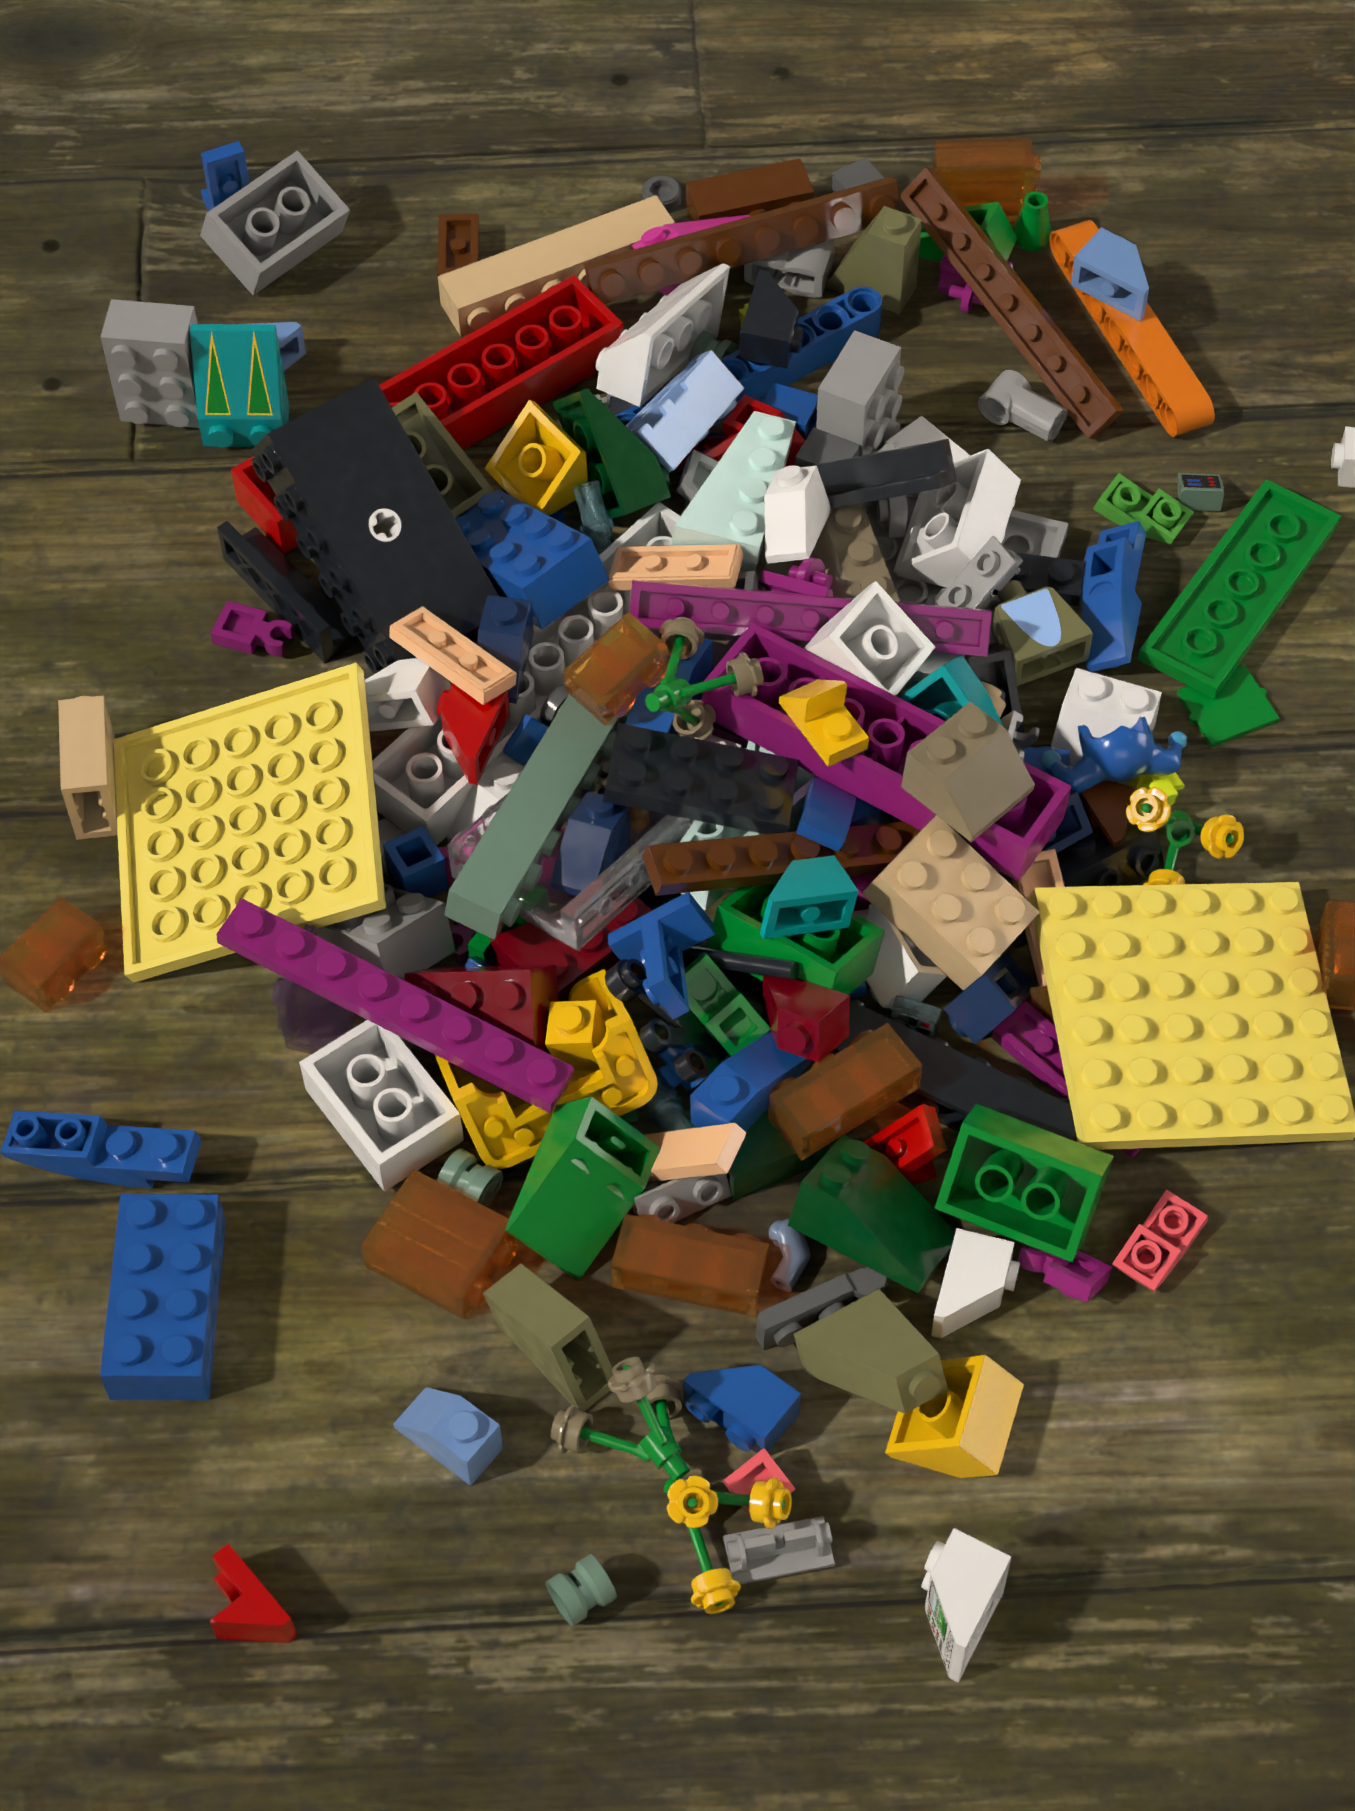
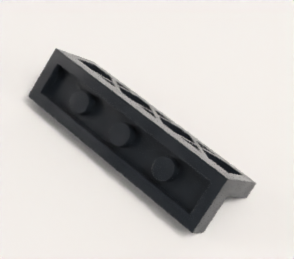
M949 438L810 465L817 466L831 509L940 489L957 482Z
M228 521L217 527L223 559L282 620L292 624L295 634L324 664L359 642L357 635L352 636L346 630L341 620V613L257 527L244 535H241Z

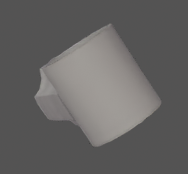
M1013 370L1003 371L978 400V407L981 413L992 423L1004 425L1010 421L1046 441H1053L1059 434L1068 409L1032 391L1026 378Z

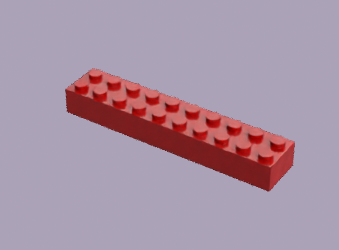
M573 275L379 386L391 408L417 392L460 448L465 450L515 421L529 400L535 401L540 406L599 372L596 370L597 358L603 348L609 347L620 337L623 332V323ZM253 456L231 469L236 499L239 505L277 548L285 554L298 546L296 536L299 534L291 520H284L278 512L274 503L276 494L269 482H263L256 474L251 459L254 458Z

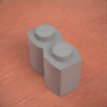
M828 240L744 264V281L755 285L759 270L769 272L781 289L802 297H822L835 262V242Z

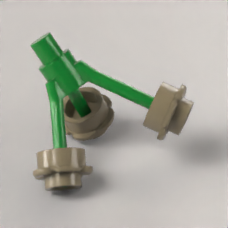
M678 617L674 620L668 619L661 625L660 633L662 634L661 647L670 656L669 663L660 685L655 688L653 693L646 696L645 703L652 712L662 710L673 713L674 718L672 722L675 730L679 732L678 735L706 740L714 731L713 722L716 721V713L711 705H704L701 700H692V697L728 685L731 686L733 693L737 697L748 693L751 697L757 695V686L764 683L763 672L756 658L749 659L745 652H741L736 659L726 662L727 675L692 685L685 679H677L675 676L680 659H688L696 653L698 645H702L704 642V633L689 618Z
M639 1357L627 1358L612 1368L613 1376L608 1381V1387L612 1392H616L621 1402H636L646 1420L650 1433L639 1444L592 1430V1414L581 1411L578 1405H571L566 1411L560 1410L555 1416L551 1428V1439L557 1441L559 1444L558 1451L563 1454L568 1450L581 1453L588 1441L633 1454L646 1462L652 1460L658 1469L664 1468L675 1482L683 1478L690 1471V1468L680 1456L682 1449L675 1441L670 1425V1418L676 1416L682 1408L683 1386L677 1380L671 1379L666 1375H653L655 1365L652 1362H645L643 1364Z

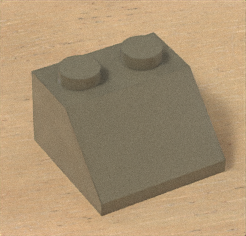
M971 701L907 752L901 785L905 791L970 842L974 841L1029 795L1035 786L1006 728Z

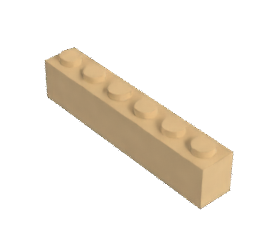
M657 195L438 276L441 306L459 335H467L573 275L589 289L584 268L585 263L633 250L632 245L640 241L641 236L646 231L675 222Z

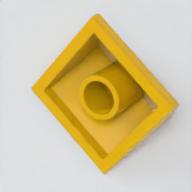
M529 400L484 469L510 496L550 516L588 492L586 452L535 401Z

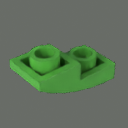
M1120 473L1117 474L1093 508V510L1120 526L1140 521L1146 531L1147 538L1167 544L1173 542L1194 513L1160 488L1152 496Z

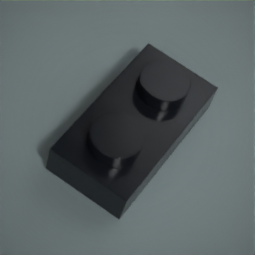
M1015 552L1022 558L1023 562L1019 565L1021 571L1015 574L1009 582L1019 581L1027 594L1044 587L1053 588L1068 605L1079 606L1085 561ZM994 589L992 595H997L998 590Z

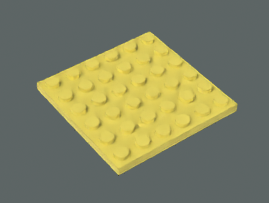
M357 663L113 739L124 974L133 983L236 953L218 944L216 934L241 898L306 931L386 909L364 671Z
M1299 882L1035 887L1030 895V902L1039 911V914L1034 918L1078 1143L1097 1150L1345 1141L1355 1138V1111Z

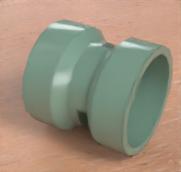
M460 1148L447 1159L436 1182V1188L449 1197L459 1196L463 1199L464 1205L467 1208L480 1214L490 1206L497 1196L504 1174L491 1165L482 1166L477 1164L476 1157L473 1154Z
M588 1554L577 1561L575 1569L570 1573H558L545 1581L553 1602L571 1626L584 1620L587 1617L588 1610L594 1606L604 1607L617 1599V1594L611 1580L592 1554Z

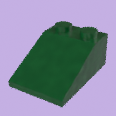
M588 389L553 402L562 429L586 452L587 495L597 522L629 514L671 497L668 490L670 479L665 467L658 463L657 457Z
M844 1134L802 1180L788 1223L789 1227L916 1293H919L951 1252L955 1236L953 1229L885 1155L871 1149L864 1142L854 1140Z

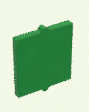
M1245 665L1236 668L1215 699L1190 686H1185L1176 691L1177 696L1190 715L1189 722L1196 724L1210 748L1279 723L1280 718L1265 697L1266 689L1258 686Z

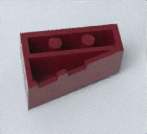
M627 887L597 897L593 901L589 900L498 934L495 940L490 938L493 966L556 964L558 1001H568L570 990L577 982L603 969L607 972L620 961L609 947L608 934L651 912V910Z
M556 964L443 967L404 973L406 982L550 1054L545 1045L550 1002H559Z

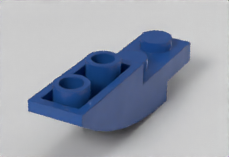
M1140 521L1100 531L1098 544L1087 547L1082 581V620L1093 632L1089 660H1086V667L1090 672L1115 668L1122 664L1130 663L1142 605L1135 592L1146 538V531Z
M14 1110L0 1153L11 1160L66 1176L114 1185L152 1189L154 1180L189 1182L202 1139L195 1130L107 1125L99 1115Z

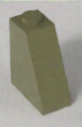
M884 206L843 256L827 281V288L841 294H845L858 287L873 288L882 297V308L900 315L917 286L922 219Z
M520 1263L483 1292L501 1330L571 1405L580 1406L581 1411L584 1412L610 1391L608 1381L613 1376L612 1366L590 1317Z
M880 1289L793 1334L803 1370L808 1376L904 1414L948 1391L939 1353Z

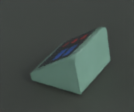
M1177 474L1178 501L1190 510L1221 511L1224 486L1220 474Z

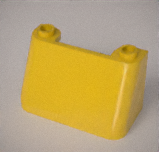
M603 969L577 982L570 990L568 1001L596 1000L607 1019L605 1021L606 1033L604 1039L597 1047L591 1050L599 1070H574L573 1078L556 1105L592 1096L617 1116H622L649 1102L656 1093L658 1082L631 1017L622 1001L615 998L607 988L605 982L606 972ZM435 1055L453 1101L483 1162L496 1169H505L535 1156L555 1107L551 1113H548Z

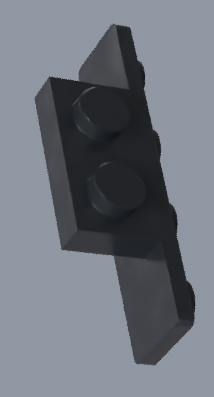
M1155 831L1143 832L1115 848L1090 834L1056 853L1065 887L1137 885L1148 879L1153 871L1164 869L1165 867L1158 834ZM1025 929L1011 943L1017 949L1028 944Z

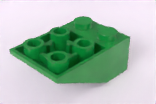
M592 1096L556 1105L505 1231L575 1280L581 1279L634 1205V1197L641 1195L644 1191L661 1147Z

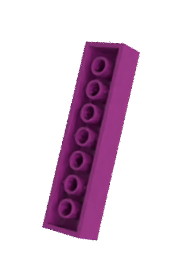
M754 623L750 624L704 680L707 681L727 675L726 662L736 659L741 652H745L749 659L756 658L760 663L764 678L763 685L757 686L756 696L751 697L748 693L737 697L730 685L703 693L702 702L704 705L709 704L715 710V723L776 755L798 759L799 767L919 830H922L936 816L935 813L905 791L901 785L907 752L945 722L944 720ZM818 679L846 682L844 706L869 737L867 750L829 767L778 703L780 696ZM1024 761L1023 763L1035 784L1034 790L974 841L970 842L957 832L995 870L1020 882L1063 821L1072 787Z

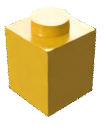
M596 1000L550 1002L545 1045L552 1056L574 1066V1070H599L591 1050L597 1047L604 1039L606 1033L605 1021L607 1019Z

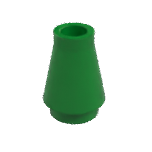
M1039 191L1029 192L1025 195L1023 206L1013 227V231L1017 236L1016 244L1025 251H1039L1050 241L1052 229L1048 212V198Z

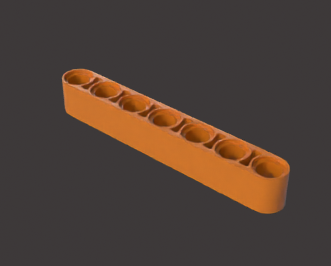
M1092 220L1051 232L1050 246L1052 254L1070 284L1075 256L1099 230ZM1073 287L1160 423L1171 437L1213 424L1215 413L1208 393L1148 303L1146 304L1144 318L1138 321Z

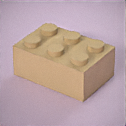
M937 815L862 892L881 913L962 990H965L982 976L1039 914V911Z

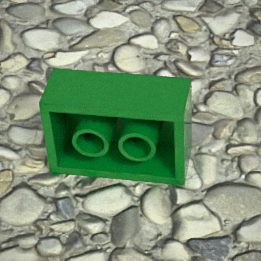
M777 884L740 887L717 905L713 921L715 935L709 938L707 948L797 961L799 964L797 978L848 995L874 972L885 930L855 913L852 914L849 928L763 939L760 930L768 898ZM751 974L763 981V975Z
M976 1104L962 1122L934 1209L1073 1262L1085 1242L1114 1156Z

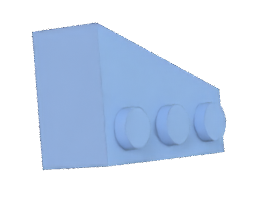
M712 350L696 355L626 427L657 457L658 463L662 464L667 473H669L680 464L694 446L708 435L709 429L717 419H722L737 405L735 398L744 387Z

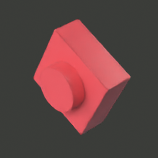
M765 1448L722 1481L731 1493L750 1495L756 1481H768L771 1477L778 1478L783 1483L784 1488L789 1489L790 1492L795 1490V1487ZM742 1506L750 1517L749 1507Z

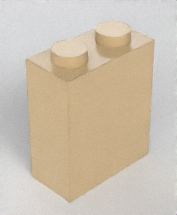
M104 695L94 697L79 696L74 699L58 700L61 792L76 840L118 835L113 739L116 738Z

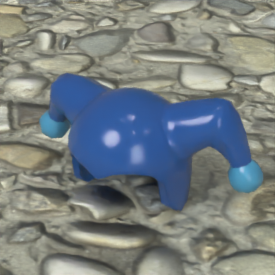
M1139 717L1137 723L1132 728L1121 725L1113 732L1100 738L1093 737L1086 725H1080L1077 727L1083 756L1073 767L1062 764L1060 755L1054 750L1045 751L1042 754L1041 763L1044 767L1050 769L1057 779L1072 786L1071 791L1080 794L1105 780L1125 782L1139 775L1163 776L1179 771L1182 748L1187 745V736L1180 731L1171 733L1168 736L1169 747L1164 749L1154 742L1146 717Z

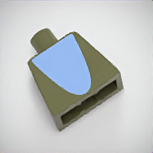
M1014 580L1008 582L1000 592L998 591L997 596L1002 603L995 608L992 628L993 636L996 643L1012 651L1017 686L1089 660L1093 632L1053 588L1044 587L1027 594L1022 584Z

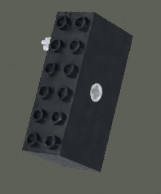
M374 377L268 433L251 450L254 456L251 462L256 474L263 482L268 481L276 494L274 503L278 512L284 520H291L299 534L296 536V541L301 552L307 559L313 558L321 572L318 575V579L323 590L330 598H336L343 610L340 614L341 620L346 630L352 636H358L365 649L363 651V658L373 674L398 660L417 658L390 638V625L422 606L463 635L480 626L487 595H499Z

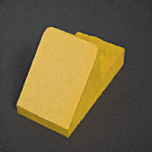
M818 679L780 696L778 703L829 767L867 750L869 737L844 706L846 682Z

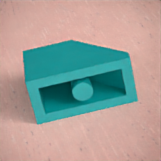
M835 855L793 860L769 895L760 930L763 939L849 928L858 889Z

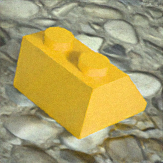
M987 1355L941 1360L948 1391L905 1414L898 1411L885 1453L891 1458L958 1478L998 1475L1024 1384Z

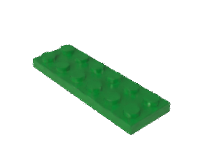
M1265 479L1139 649L1138 660L1215 699L1336 531L1341 515Z

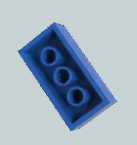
M499 489L484 495L479 499L478 504L463 515L455 517L456 522L500 597L530 600L532 603L533 625L541 630L610 580L590 537Z
M120 1194L100 1377L109 1400L209 1401L226 1219L218 1194Z

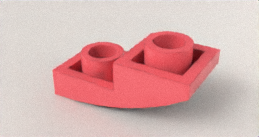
M1166 1190L1143 1225L1139 1224L1112 1263V1266L1152 1292H1155L1208 1221V1215Z

